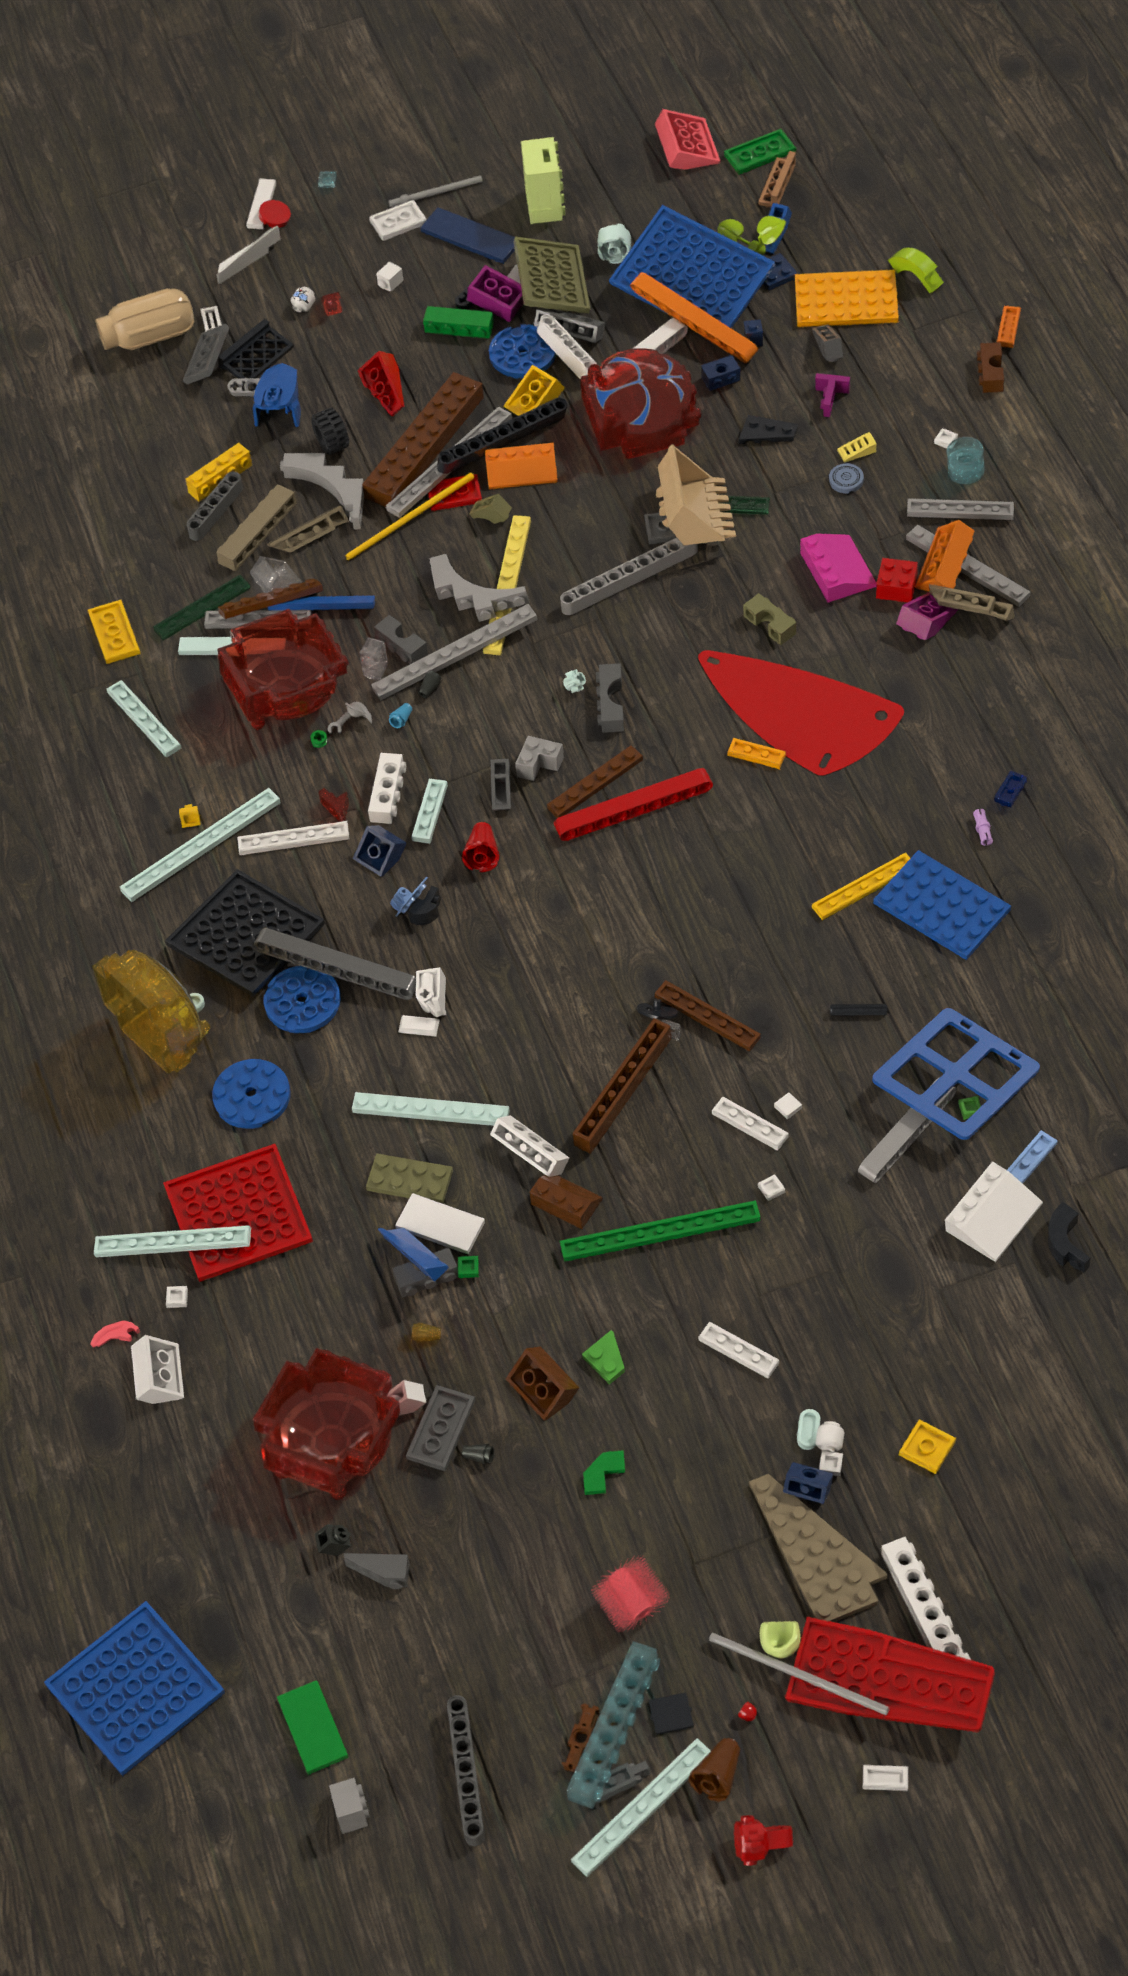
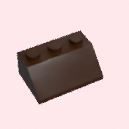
M558 1175L552 1177L541 1176L529 1192L532 1205L580 1229L584 1228L603 1200V1197Z
M541 1346L526 1348L506 1377L511 1386L544 1421L569 1404L579 1390L577 1384Z

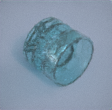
M961 437L948 445L946 452L949 477L959 484H971L980 480L985 471L982 444L972 437Z

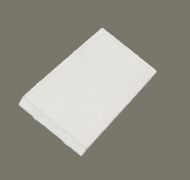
M412 1193L395 1226L396 1229L405 1228L412 1235L469 1254L485 1223V1219Z

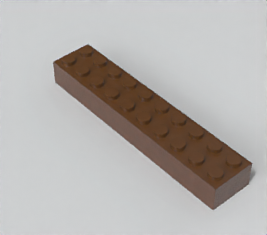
M453 372L362 484L364 498L386 507L388 503L424 473L484 398L482 383Z

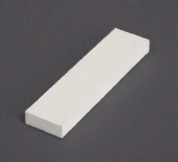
M259 180L247 221V228H264L265 224L259 219L258 210L264 201L272 200L276 180Z
M722 1097L712 1110V1114L777 1151L789 1137L788 1132L725 1097Z
M711 1322L707 1324L699 1336V1341L768 1379L779 1364L777 1358Z

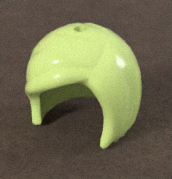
M763 1622L761 1624L760 1642L763 1650L768 1655L782 1659L791 1656L798 1649L801 1638L798 1622Z

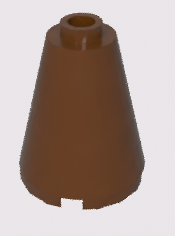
M721 1739L690 1773L689 1783L691 1787L700 1795L702 1792L709 1795L707 1798L709 1800L725 1801L731 1793L740 1754V1747L734 1739Z

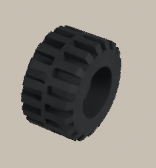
M333 407L312 415L314 434L321 448L328 455L349 447L347 429L341 416Z

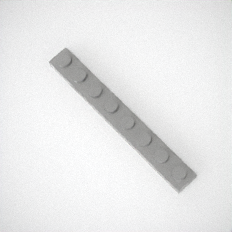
M916 525L906 535V540L929 552L935 535ZM967 554L963 560L961 573L1018 607L1030 597V591Z

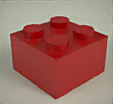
M882 558L876 584V599L900 602L912 601L917 580L918 562Z

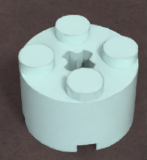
M622 224L601 228L598 234L599 257L604 261L605 259L612 264L621 263L631 250V235Z

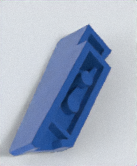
M405 1228L393 1230L378 1229L388 1242L434 1282L449 1268Z

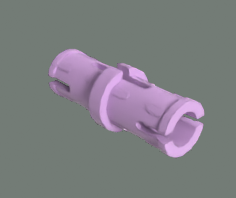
M979 809L973 812L976 821V831L979 833L981 844L985 846L986 840L987 845H990L993 842L990 833V823L987 822L985 810L981 809L980 814Z

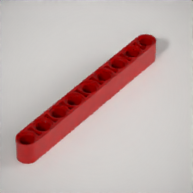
M699 768L561 816L554 821V827L560 839L568 841L705 793L713 787V783L706 769Z

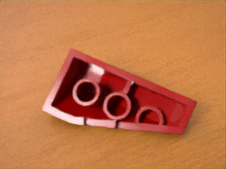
M378 351L357 371L363 385L369 388L372 392L371 394L378 398L386 411L391 416H394L404 407L399 368L393 354Z

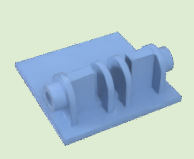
M428 877L420 883L413 893L404 887L398 889L390 902L391 906L398 911L395 915L396 917L401 912L404 914L413 901L420 896L426 887L424 883Z

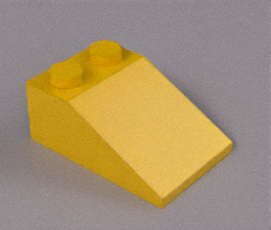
M532 365L503 407L519 416L558 398L565 387L557 379Z

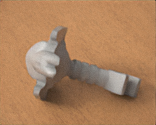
M361 702L345 703L347 712L336 722L329 724L328 732L332 734V728L338 727V733H341L343 723L348 718H351V716H363L372 723L371 714Z

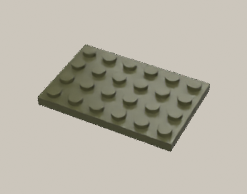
M515 237L514 248L524 305L589 314L590 304L579 245Z

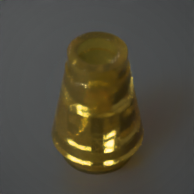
M420 1322L412 1325L411 1340H416V1342L440 1340L441 1328Z

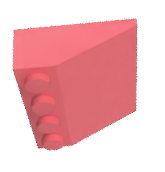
M665 109L662 110L655 122V126L670 167L686 170L720 163L705 118Z

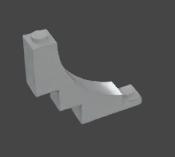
M284 453V458L280 461V469L284 472L285 478L306 480L328 490L342 505L346 516H349L350 522H353V528L361 529L364 503L363 479H346L344 466H327L325 453Z

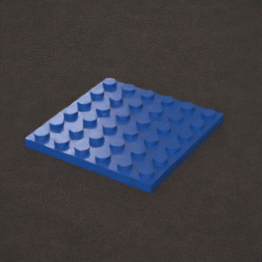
M147 1601L44 1681L45 1686L122 1776L225 1693L222 1686Z

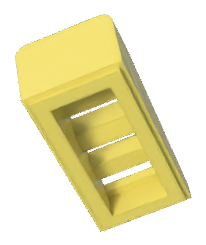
M869 432L838 448V453L845 463L875 453L876 442Z

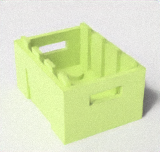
M553 137L521 141L530 223L563 220V215L566 214L565 206H562V203H565L564 194H561V191H564L563 182H561L562 169L558 166L559 155L556 154L558 143L554 142Z

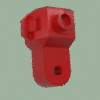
M753 1815L741 1816V1820L736 1821L734 1824L736 1855L741 1861H744V1865H756L757 1860L765 1858L768 1850L793 1846L792 1827L787 1825L764 1827L761 1822L754 1819Z

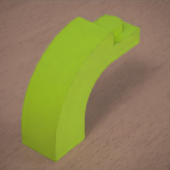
M903 248L888 259V262L897 274L903 270L914 273L929 293H932L944 283L935 271L937 268L936 264L917 249Z

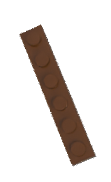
M307 579L303 583H293L289 587L276 588L269 593H259L255 597H245L234 603L227 602L223 606L218 607V611L224 619H228L323 591V586L316 579Z
M630 745L549 802L547 809L557 818L568 814L643 761V755Z
M666 980L655 992L656 999H660L665 1004L674 1007L679 1012L749 1052L761 1039L760 1033Z

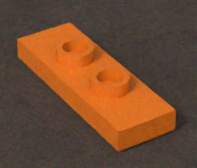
M1004 306L997 343L1001 342V347L1014 348L1021 307Z

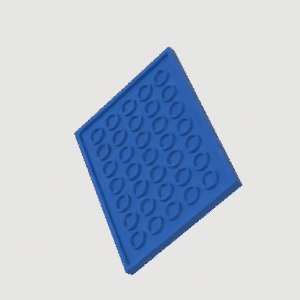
M662 205L611 276L609 284L661 310L635 293L630 287V284L640 272H644L726 326L732 328L775 267V262Z

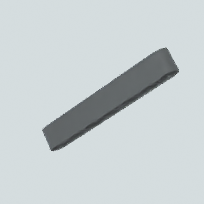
M454 1695L448 1700L447 1709L462 1826L466 1842L471 1846H478L483 1843L485 1833L469 1712L465 1698L460 1695ZM456 1706L463 1707L460 1711L453 1710ZM459 1726L465 1727L461 1732L456 1731V1728ZM460 1747H468V1750L465 1752L458 1751ZM465 1767L471 1768L467 1773L461 1772ZM466 1788L474 1789L469 1794L463 1792ZM469 1809L477 1810L472 1815L466 1814ZM472 1830L479 1831L475 1836L469 1835V1832Z

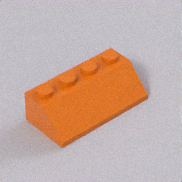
M554 443L485 450L489 489L558 482Z
M960 520L937 528L915 588L930 592L929 585L932 584L954 589L957 576L961 572V565L967 556L968 547L973 540L974 530Z

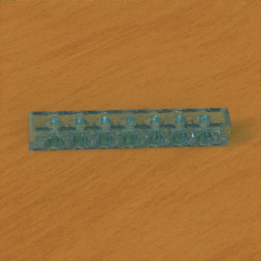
M634 1641L632 1642L567 1788L569 1801L593 1809L596 1801L599 1802L601 1800L604 1782L608 1783L610 1779L611 1766L618 1761L620 1754L618 1750L627 1740L628 1727L633 1726L636 1718L635 1711L637 1707L640 1708L644 1700L643 1693L651 1685L653 1670L657 1671L660 1659L658 1658L657 1649ZM637 1668H643V1670H641V1671H637V1670H635V1669H637ZM629 1686H635L634 1689H628ZM622 1704L628 1705L624 1708L619 1707ZM612 1723H619L618 1726H611ZM604 1742H611L609 1745H603ZM597 1760H602V1761H603V1762L600 1763V1764H595V1763H594V1762L597 1761ZM589 1779H594V1780H595V1781L592 1782V1783H587V1782H586V1781L589 1780Z

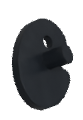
M654 999L653 1006L647 1003L637 1005V1012L650 1018L672 1019L678 1016V1011L674 1007L661 1004L660 999Z

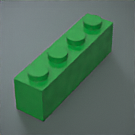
M427 306L423 319L424 331L426 333L489 339L494 325L492 312Z

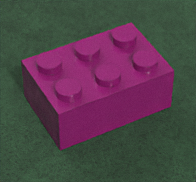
M486 265L468 287V301L508 322L513 319L524 304L521 284Z

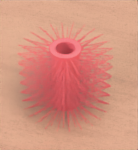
M636 1561L634 1564L631 1563L629 1568L624 1566L621 1568L620 1565V1569L612 1573L607 1578V1581H604L606 1582L604 1583L606 1590L598 1592L599 1595L597 1597L601 1596V1593L604 1595L602 1599L604 1602L601 1605L606 1603V1600L609 1607L614 1602L618 1604L614 1608L612 1607L611 1609L610 1607L608 1609L614 1613L613 1617L615 1619L613 1621L617 1620L619 1622L616 1626L620 1625L621 1621H624L621 1619L622 1617L626 1618V1621L629 1620L628 1624L630 1625L634 1620H642L644 1617L646 1619V1616L650 1615L651 1612H660L652 1610L654 1607L659 1606L655 1603L657 1600L654 1598H659L660 1595L662 1597L663 1592L661 1590L663 1588L659 1589L658 1592V1585L656 1584L658 1581L652 1582L653 1578H650L647 1575L648 1571L642 1568V1561Z

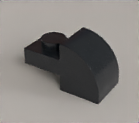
M431 886L424 900L416 898L409 911L410 923L426 925L437 919L439 916L438 906L441 902V896L437 887Z

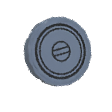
M847 463L835 466L829 474L831 487L840 493H849V491L853 490L855 492L862 487L864 482L862 470L853 464Z

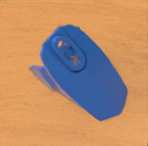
M281 363L267 369L263 373L254 393L253 415L255 426H258L261 410H266V413H269V410L285 408V414H288L290 410L292 411L295 427L299 426L301 408L298 397L296 369Z

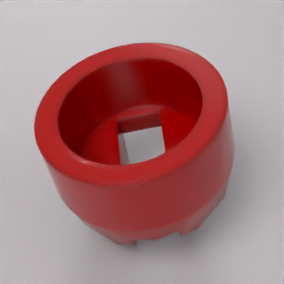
M746 1702L738 1716L745 1721H752L756 1718L757 1710L750 1702Z

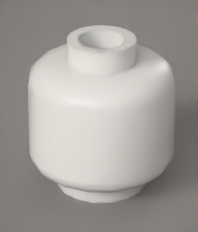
M824 1422L817 1429V1447L827 1452L841 1450L844 1430L836 1422Z

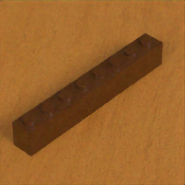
M655 1018L652 1020L573 1132L574 1146L590 1154L593 1152L672 1039L670 1025Z

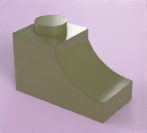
M499 494L477 501L469 515L473 519L483 518L496 524L508 519L512 507Z

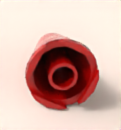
M479 822L472 829L462 853V860L464 865L470 870L477 869L479 872L491 871L497 866L500 855L491 826L486 822Z

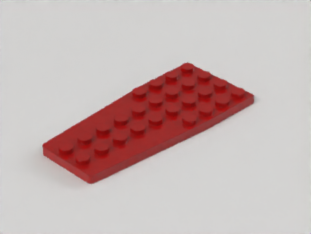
M807 1617L794 1667L889 1707V1712L887 1715L881 1714L792 1675L785 1699L789 1702L848 1715L979 1732L983 1726L995 1671L992 1666L879 1632Z

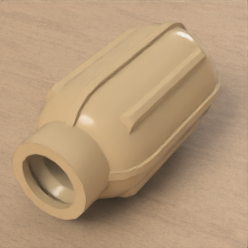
M167 288L119 303L110 310L107 316L97 318L95 321L105 350L117 346L134 350L188 332L194 324V316L187 295L181 290Z

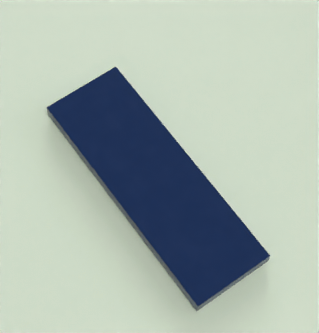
M438 207L420 227L421 232L502 264L515 251L514 236Z

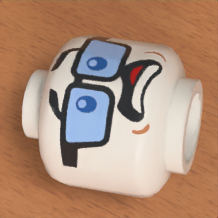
M307 287L298 288L291 298L293 309L297 312L309 311L315 302L314 292Z

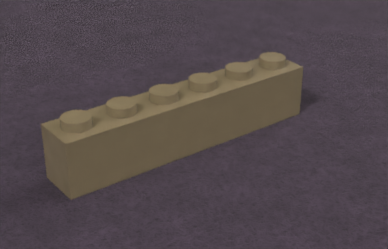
M277 484L267 497L259 503L258 507L249 514L248 518L238 526V529L228 537V540L218 548L216 553L219 564L236 572L297 504L295 493Z

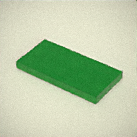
M782 129L725 150L724 156L740 175L773 162L777 158L786 157L789 151L796 152V147Z
M317 1680L277 1696L308 1775L349 1758Z

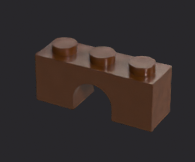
M1001 342L980 343V350H977V361H980L978 363V373H981L979 375V386H982L983 393L1003 392L1004 373L1003 367H1001Z

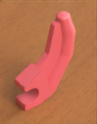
M122 1320L104 1326L94 1335L90 1344L92 1347H100L111 1339L131 1342L132 1337L129 1332L134 1331L138 1334L140 1330L132 1322Z

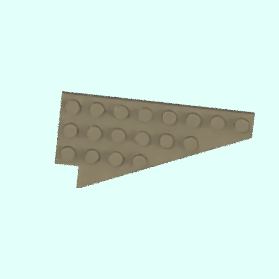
M769 1474L749 1481V1486L814 1618L836 1622L878 1604V1599L871 1585L887 1579V1573L797 1497L783 1493L784 1486Z

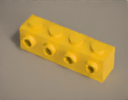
M237 443L187 477L186 483L189 494L200 502L211 494L228 473L238 472L241 474L252 466L250 452L240 443Z

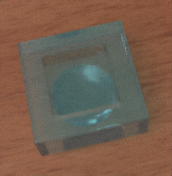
M320 171L319 188H335L336 172Z

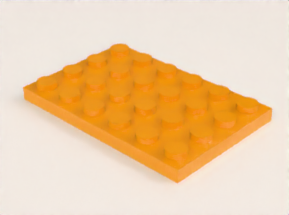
M895 270L795 274L797 327L898 323Z

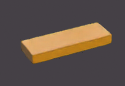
M733 738L728 749V756L780 769L786 755V751Z

